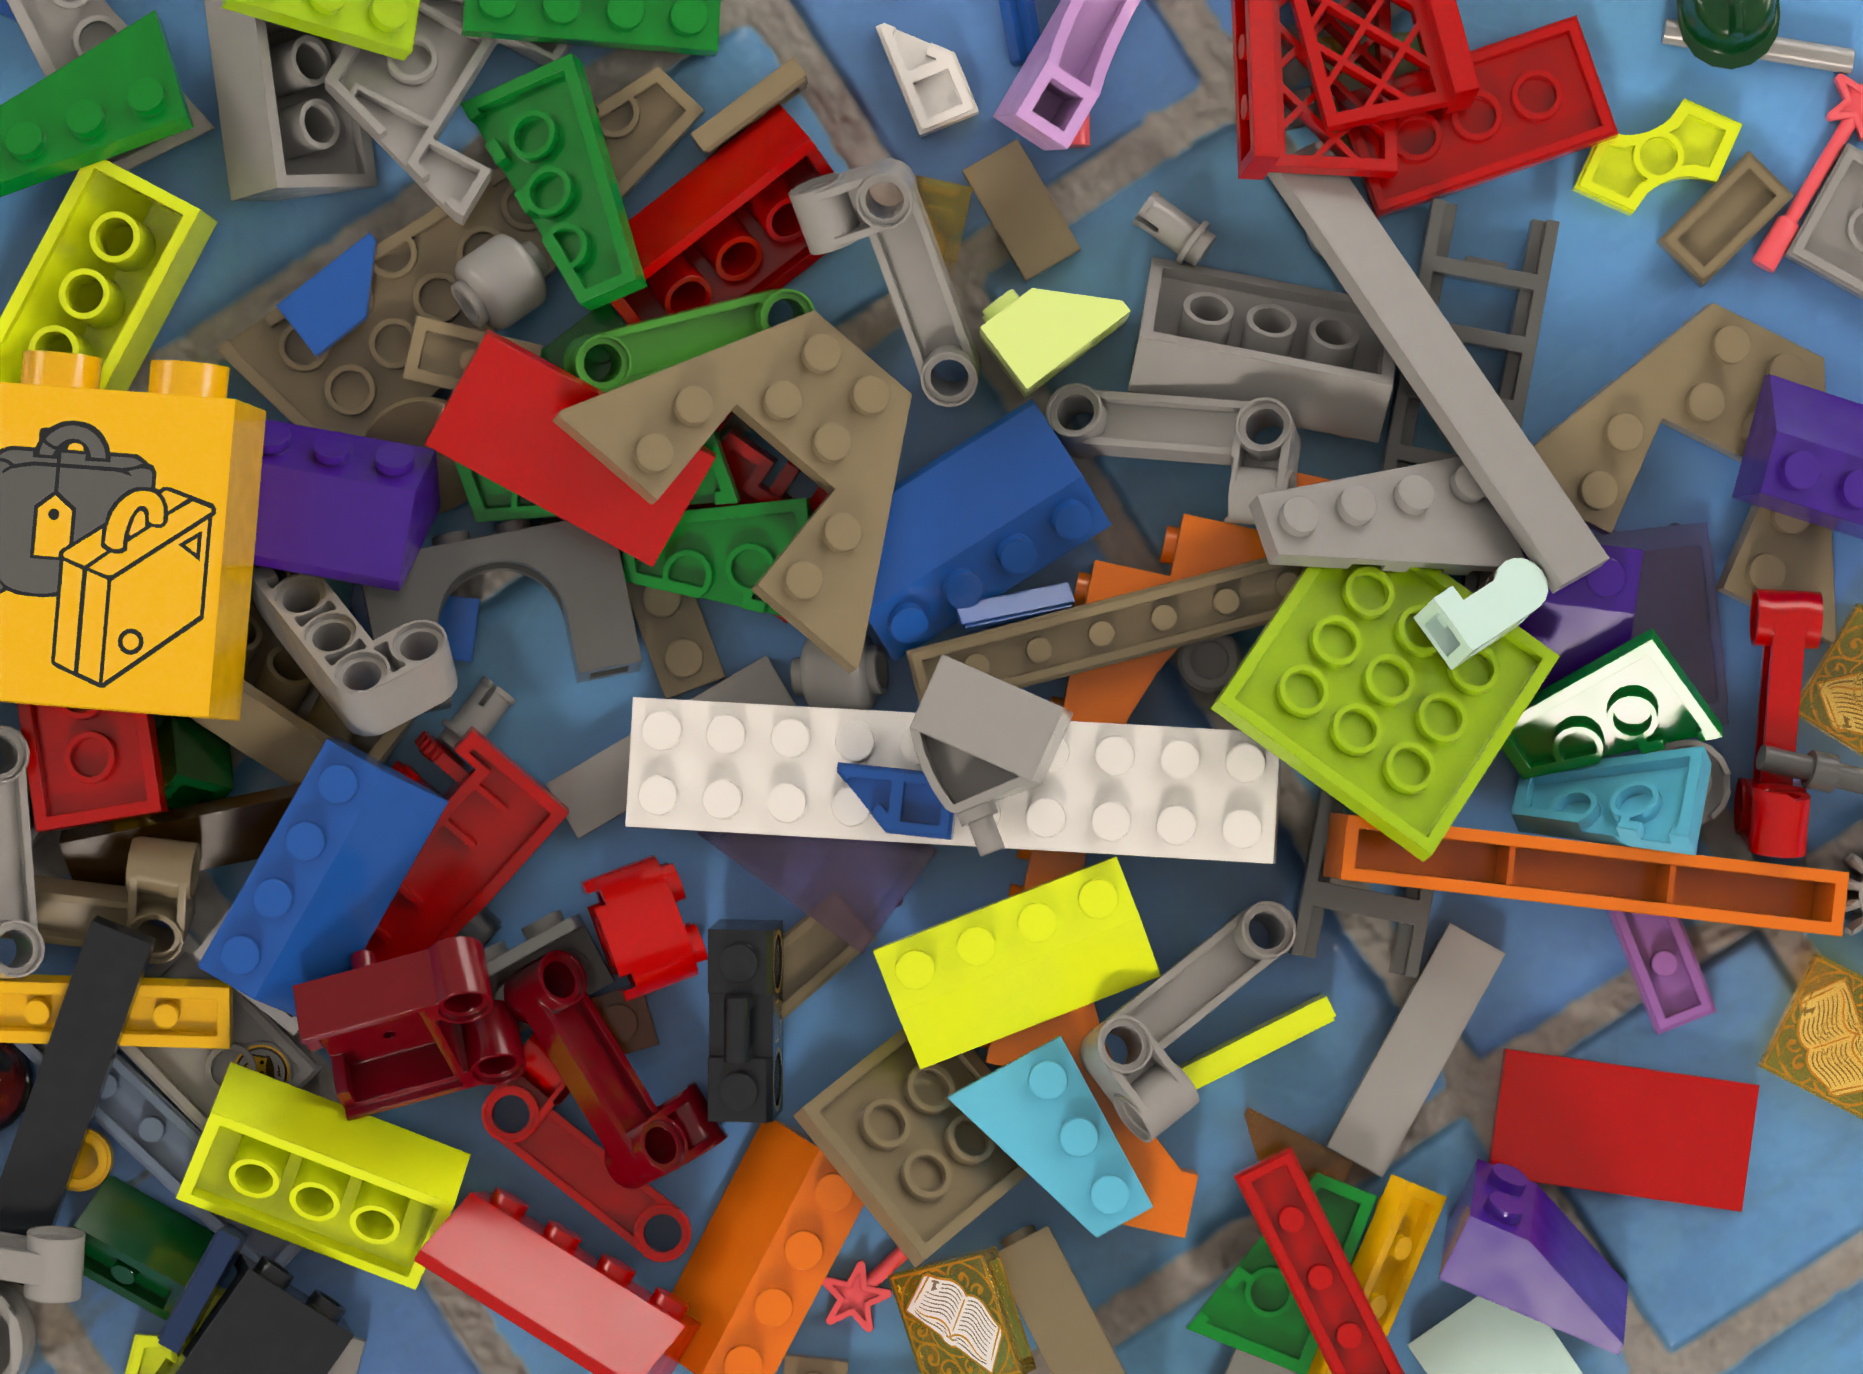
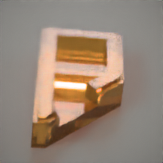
M1247 1106L1243 1115L1258 1161L1291 1146L1307 1179L1317 1171L1344 1182L1354 1163L1352 1160Z

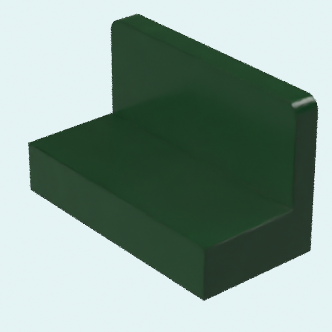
M108 1176L73 1227L84 1231L86 1234L83 1275L165 1321L169 1318L215 1234L208 1228L114 1176Z

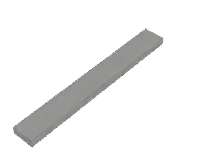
M1318 140L1292 154L1313 155L1324 143ZM1329 150L1324 156H1334V155H1333L1332 152ZM1269 172L1267 176L1529 560L1543 571L1548 582V588L1552 594L1600 568L1609 559V556L1348 176Z

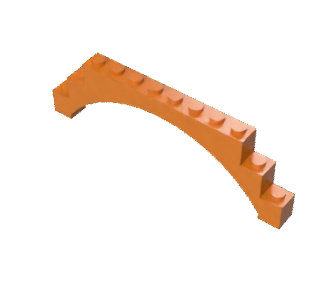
M1298 472L1296 478L1297 487L1333 481ZM1184 513L1181 516L1179 527L1170 525L1166 527L1159 562L1170 564L1168 575L1094 560L1091 573L1078 572L1073 594L1075 600L1073 607L1264 558L1266 554L1257 528H1249ZM1177 648L1068 676L1064 698L1051 696L1050 702L1073 712L1071 721L1127 724L1130 715L1157 672ZM1018 849L1016 858L1028 861L1023 886L1011 883L1008 897L1084 868L1086 853ZM1094 1002L980 1046L987 1048L986 1063L1004 1066L1061 1035L1153 1205V1208L1122 1225L1185 1238L1199 1175L1195 1170L1179 1167L1157 1138L1150 1143H1145L1136 1137L1123 1123L1106 1094L1085 1070L1080 1057L1082 1040L1091 1029L1100 1024ZM1105 1042L1106 1052L1108 1056L1112 1059L1110 1051Z

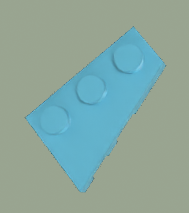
M1705 746L1603 758L1599 764L1529 779H1523L1519 774L1511 815L1519 832L1696 856L1712 763Z
M1061 1035L947 1096L955 1106L1096 1238L1153 1208Z

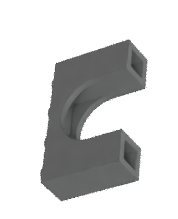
M558 517L559 522L534 527L530 518L511 520L496 525L494 527L496 534L470 539L469 531H454L437 535L431 539L433 546L420 549L400 591L361 584L371 638L375 640L414 620H429L439 623L443 607L452 593L463 583L475 576L494 571L519 573L532 578L545 587L559 605L565 623L577 683L640 671L642 664L619 549ZM452 697L424 713L451 708Z

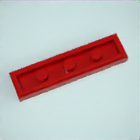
M1288 1146L1232 1174L1331 1373L1404 1374L1292 1147Z

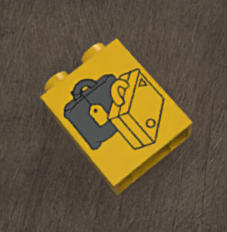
M23 351L20 383L0 382V702L240 721L266 411L240 400L227 398L230 368L222 365L180 360H151L147 393L100 389L102 358L55 351Z

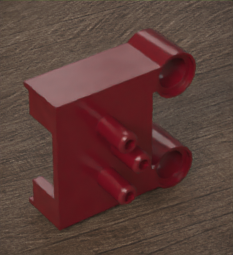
M467 936L450 937L436 942L429 949L378 963L376 954L373 951L361 949L350 957L352 970L292 986L300 1041L302 1044L307 1045L310 1052L322 1049L324 1045L331 1059L336 1096L345 1109L348 1121L479 1085L505 1084L516 1080L526 1070L519 1021L508 1010L505 1001L493 1000L484 946L478 939Z

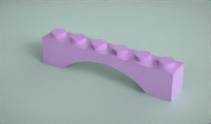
M1061 0L993 117L1044 151L1068 149L1101 94L1104 80L1117 46L1141 0Z

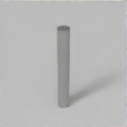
M1666 18L1661 44L1688 48L1682 39L1678 20ZM1776 37L1769 51L1759 60L1851 74L1855 49Z

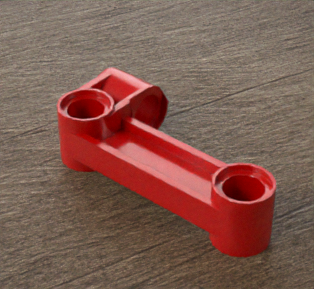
M1756 588L1752 595L1749 619L1750 642L1753 646H1763L1752 778H1738L1734 797V830L1746 843L1748 851L1757 855L1776 858H1799L1806 856L1811 801L1807 788L1802 786L1801 781H1793V778L1757 770L1756 757L1762 745L1796 752L1805 648L1818 649L1823 628V598L1821 592Z
M533 1033L523 1046L526 1060V1070L516 1080L496 1085L487 1096L482 1106L481 1118L484 1128L493 1138L502 1143L636 1248L644 1257L654 1262L665 1263L677 1259L686 1251L692 1239L693 1227L689 1216L682 1208L678 1207L650 1184L637 1189H627L613 1180L605 1166V1149L554 1109L556 1105H560L570 1091L535 1033ZM508 1095L522 1098L530 1111L527 1125L518 1132H508L502 1129L497 1124L494 1116L498 1101ZM666 1214L675 1218L680 1224L682 1230L681 1240L674 1248L658 1250L647 1241L645 1226L653 1216Z

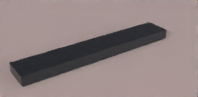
M98 915L91 921L0 1178V1232L27 1236V1231L30 1228L55 1226L157 938Z

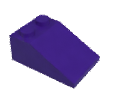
M1600 544L1609 556V559L1600 568L1554 594L1548 588L1546 600L1519 625L1520 628L1560 656L1537 693L1632 640L1644 556L1643 550ZM1522 550L1524 558L1529 560L1525 552Z
M1477 1159L1447 1220L1439 1279L1619 1355L1624 1346L1628 1284L1537 1183L1528 1180L1520 1170L1503 1163L1492 1165Z

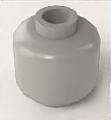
M499 234L490 238L456 263V282L451 285V292L457 305L474 325L482 327L486 324L496 330H503L512 326L544 303L547 296L544 275L549 272V266L543 254L531 241L526 240L520 244L517 240L506 234Z
M867 634L861 663L850 674L809 639L804 643L801 657L793 658L791 662L790 675L793 691L797 696H804L809 707L870 710L876 705L878 696L886 694L888 690L889 667L886 652L881 644H874L871 637Z

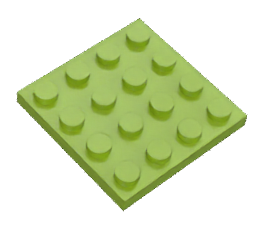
M1352 564L1348 569L1305 567L1210 709L1424 862L1433 855L1560 656L1517 626L1451 670L1413 618L1434 597L1451 586H1454L1463 600L1473 594L1449 575L1442 574L1440 569L1410 567L1406 572L1381 571V565Z

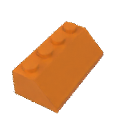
M777 1119L773 1122L760 1124L672 1291L673 1294L690 1305L686 1314L701 1323L679 1361V1364L694 1374H775L864 1206L863 1202L813 1140Z

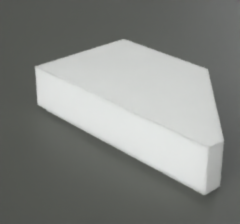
M886 23L876 26L877 34L920 138L979 114L978 107L955 52L899 31L896 27Z

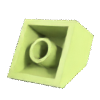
M1031 288L1019 297L1015 290L1011 289L982 311L984 313L982 319L985 321V324L980 327L979 339L1024 399H1026L1124 325L1131 310L1123 300Z

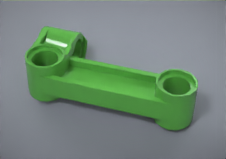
M766 289L761 292L591 334H584L575 338L567 347L563 357L564 370L604 392H609L770 328L768 314L772 305L779 300H784L790 305L793 311V318L811 312L815 308L811 300L800 291L794 289ZM599 344L609 352L611 368L603 379L594 381L587 375L584 369V358L592 347Z

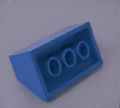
M1030 399L895 484L868 621L893 661L906 655V650L917 648L957 623L958 619L954 608L972 607L981 599L1000 596L1112 525L1080 470L1033 399Z
M339 737L326 739L197 967L252 999L297 1017L292 986L352 970L351 955L358 950L365 949L449 800Z

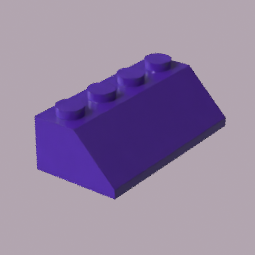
M1765 375L1732 498L1863 539V404L1777 376Z
M266 419L253 565L400 591L440 509L436 450L401 442H391Z

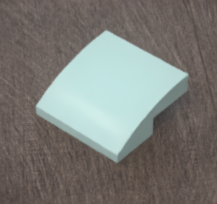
M1480 1296L1468 1302L1407 1345L1427 1374H1583L1550 1326Z

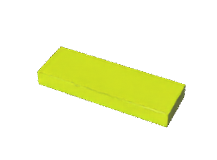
M1321 993L1178 1066L1190 1078L1197 1090L1335 1021L1334 1017H1336V1014L1327 996Z

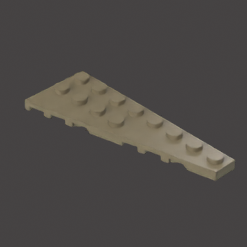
M659 66L596 105L597 115L622 201L705 114V110ZM498 167L492 171L490 183L463 226L454 222L438 205L378 243L371 285L372 294L369 318L319 358L314 355L278 307L266 314L262 320L232 339L225 340L216 351L293 424L363 436L372 420L390 405L408 398L436 397L443 389L442 387L402 378L417 316L484 332L487 329L495 333L499 331L486 324L482 327H477L457 305L451 292V285L456 282L455 266L460 259L490 238L499 234H506L517 240L520 244L529 240L540 250L549 266V272L544 275L545 281L558 267L543 244V237L532 218L525 214L514 195L515 190L502 168Z

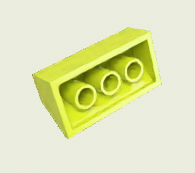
M106 159L80 168L0 317V382L20 383L23 351H55L102 358L100 389L128 391L218 221L201 209Z
M1116 856L1096 862L873 950L920 1070L1161 977L1140 915Z
M230 1062L176 1199L416 1290L426 1268L415 1262L414 1259L423 1245L450 1216L455 1206L471 1154L370 1115L348 1121L342 1104Z

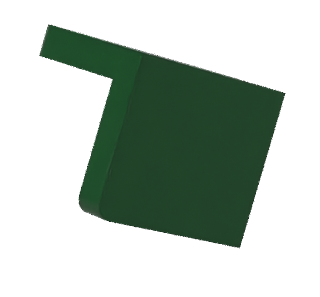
M168 716L156 731L167 808L173 809L226 798L234 789L230 744L190 717Z

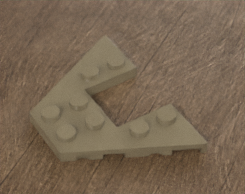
M1715 303L1707 304L1683 322L1682 326L1669 337L1662 339L1643 354L1644 357L1619 377L1608 382L1578 406L1576 411L1559 425L1553 426L1542 435L1543 437L1533 447L1587 526L1602 535L1611 534L1660 423L1741 463L1764 376L1770 374L1826 392L1824 358ZM1752 504L1715 590L1751 607L1752 595L1756 588L1821 592L1823 598V628L1820 642L1824 644L1834 643L1837 636L1832 530Z
M813 310L563 409L553 418L552 421L650 505H653L731 411L828 493L826 498L757 581L751 591L849 674L859 667L912 394L820 314Z

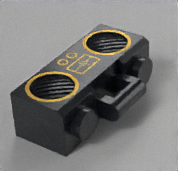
M719 919L708 929V1121L773 1122L783 1110V920Z

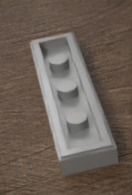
M767 655L690 699L695 701L796 706ZM631 734L546 783L550 792L569 808V814L565 818L578 839L626 812Z
M1447 922L1418 978L1414 982L1325 1144L1326 1147L1383 1178L1506 953Z

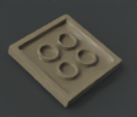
M902 1028L804 1105L793 1117L916 1268L1029 1174L947 1098L948 1095L991 1073L976 1052L972 1049L920 1070L908 1038Z

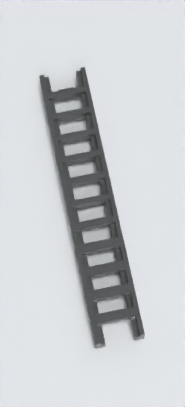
M1433 198L1429 204L1416 276L1437 307L1444 277L1517 291L1509 334L1449 324L1463 345L1505 353L1497 394L1521 428L1560 222L1548 219L1546 221L1537 219L1530 221L1520 271L1506 269L1507 263L1466 256L1464 260L1448 258L1457 204ZM1398 368L1379 472L1407 467L1408 464L1418 465L1459 457L1456 454L1412 446L1419 406L1422 401ZM1471 571L1467 576L1463 575L1461 585L1475 593L1478 591L1479 586L1493 572ZM1319 787L1295 914L1297 934L1294 944L1290 947L1288 953L1316 958L1325 908L1395 921L1398 924L1389 972L1418 978L1434 890L1404 887L1403 897L1333 884L1330 883L1329 877H1323L1330 812L1343 814L1344 805Z

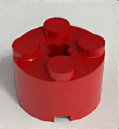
M651 855L580 882L583 894L596 892L599 903L591 905L587 909L612 975L618 973L619 977L627 976L630 985L619 989L625 1002L698 975L697 963L708 960V955L696 924H690V922L684 924L676 902L686 899L673 863L668 864L666 862L659 865L656 857Z

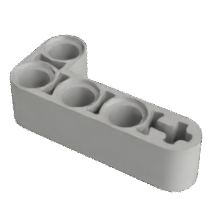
M253 565L251 595L258 614L343 724L354 734L368 737L386 733L443 703L457 689L458 677L449 641L444 628L438 623L429 620H414L372 640L323 577Z

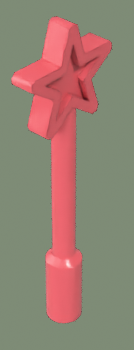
M1842 73L1836 75L1833 79L1842 101L1825 115V120L1828 122H1841L1786 213L1776 218L1751 260L1755 265L1767 272L1774 273L1800 229L1798 225L1799 220L1854 130L1858 140L1863 142V83L1860 85Z
M898 1246L868 1274L866 1262L861 1259L857 1262L848 1280L826 1276L822 1285L837 1299L826 1318L827 1324L832 1325L852 1315L866 1332H871L874 1329L871 1306L890 1298L892 1295L890 1288L880 1287L879 1285L908 1259Z

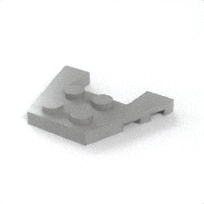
M420 0L413 51L404 61L346 44L324 78L325 90L454 222L463 226L490 183L492 169L438 142L442 132L497 44H502L542 66L568 55L573 45L461 36L463 0Z

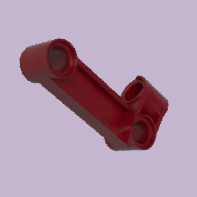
M554 950L514 971L506 979L503 988L504 1000L508 1010L516 1019L530 1025L605 1148V1166L613 1180L627 1189L643 1187L679 1169L724 1141L728 1134L720 1122L708 1121V1101L696 1082L688 1084L685 1090L656 1107L587 994V978L581 963L566 951Z

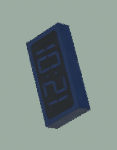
M230 1224L221 1227L215 1232L157 1337L159 1344L177 1354L186 1348L249 1234Z

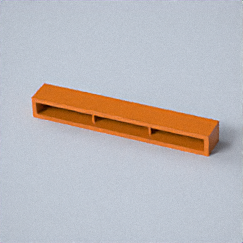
M1330 812L1323 877L1842 937L1850 872L1704 855L1695 856L1644 848L1454 826L1449 828L1433 855L1422 862L1359 815Z

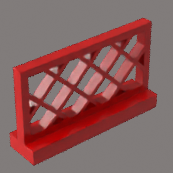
M1231 0L1238 179L1264 180L1269 172L1394 178L1398 173L1396 118L1364 125L1379 140L1380 159L1359 158L1341 140L1352 128L1338 130L1336 133H1325L1322 121L1308 108L1316 101L1314 91L1302 102L1283 83L1282 70L1294 58L1308 70L1301 41L1299 42L1280 23V9L1290 0ZM1343 0L1339 5L1347 9L1355 2L1368 14L1376 0ZM1386 0L1374 18L1373 25L1392 36L1390 1ZM1307 1L1311 17H1313L1318 7ZM1326 12L1315 27L1316 37L1326 30L1344 49L1347 48L1353 38L1336 18ZM1368 38L1362 45L1360 43L1357 45L1349 61L1352 63L1357 61L1366 71L1381 79L1393 60V52ZM1281 45L1289 51L1283 58ZM1373 45L1375 48V58L1368 52ZM1325 67L1326 74L1328 77L1331 72ZM1341 72L1331 87L1332 95L1348 110L1363 107L1364 104L1338 80L1344 74ZM1393 73L1392 77L1390 78V80L1388 81V84L1391 85V86H1393V87H1394V73ZM1380 95L1375 104L1390 100ZM1284 105L1291 111L1285 119ZM1297 118L1324 143L1313 155L1286 154L1285 130ZM1331 150L1336 156L1324 155Z
M1290 0L1325 133L1444 108L1445 114L1471 108L1480 85L1456 0H1389L1410 12L1414 26L1404 42L1371 24L1386 0H1376L1365 19L1332 0ZM1307 1L1318 7L1312 18ZM1325 12L1357 31L1342 56L1322 45L1317 40L1315 27ZM1364 35L1396 54L1381 79L1349 61ZM1416 37L1421 53L1410 47ZM1402 59H1405L1427 73L1432 92L1410 97L1389 85L1388 81ZM1323 61L1334 67L1328 77ZM1341 72L1373 90L1363 107L1341 112L1336 111L1331 87ZM1380 95L1390 100L1375 104Z

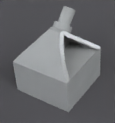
M942 654L910 725V732L921 768L933 792L946 810L957 814L962 827L969 826L980 857L1005 848L993 815L999 813L995 801L1043 784L1074 713Z

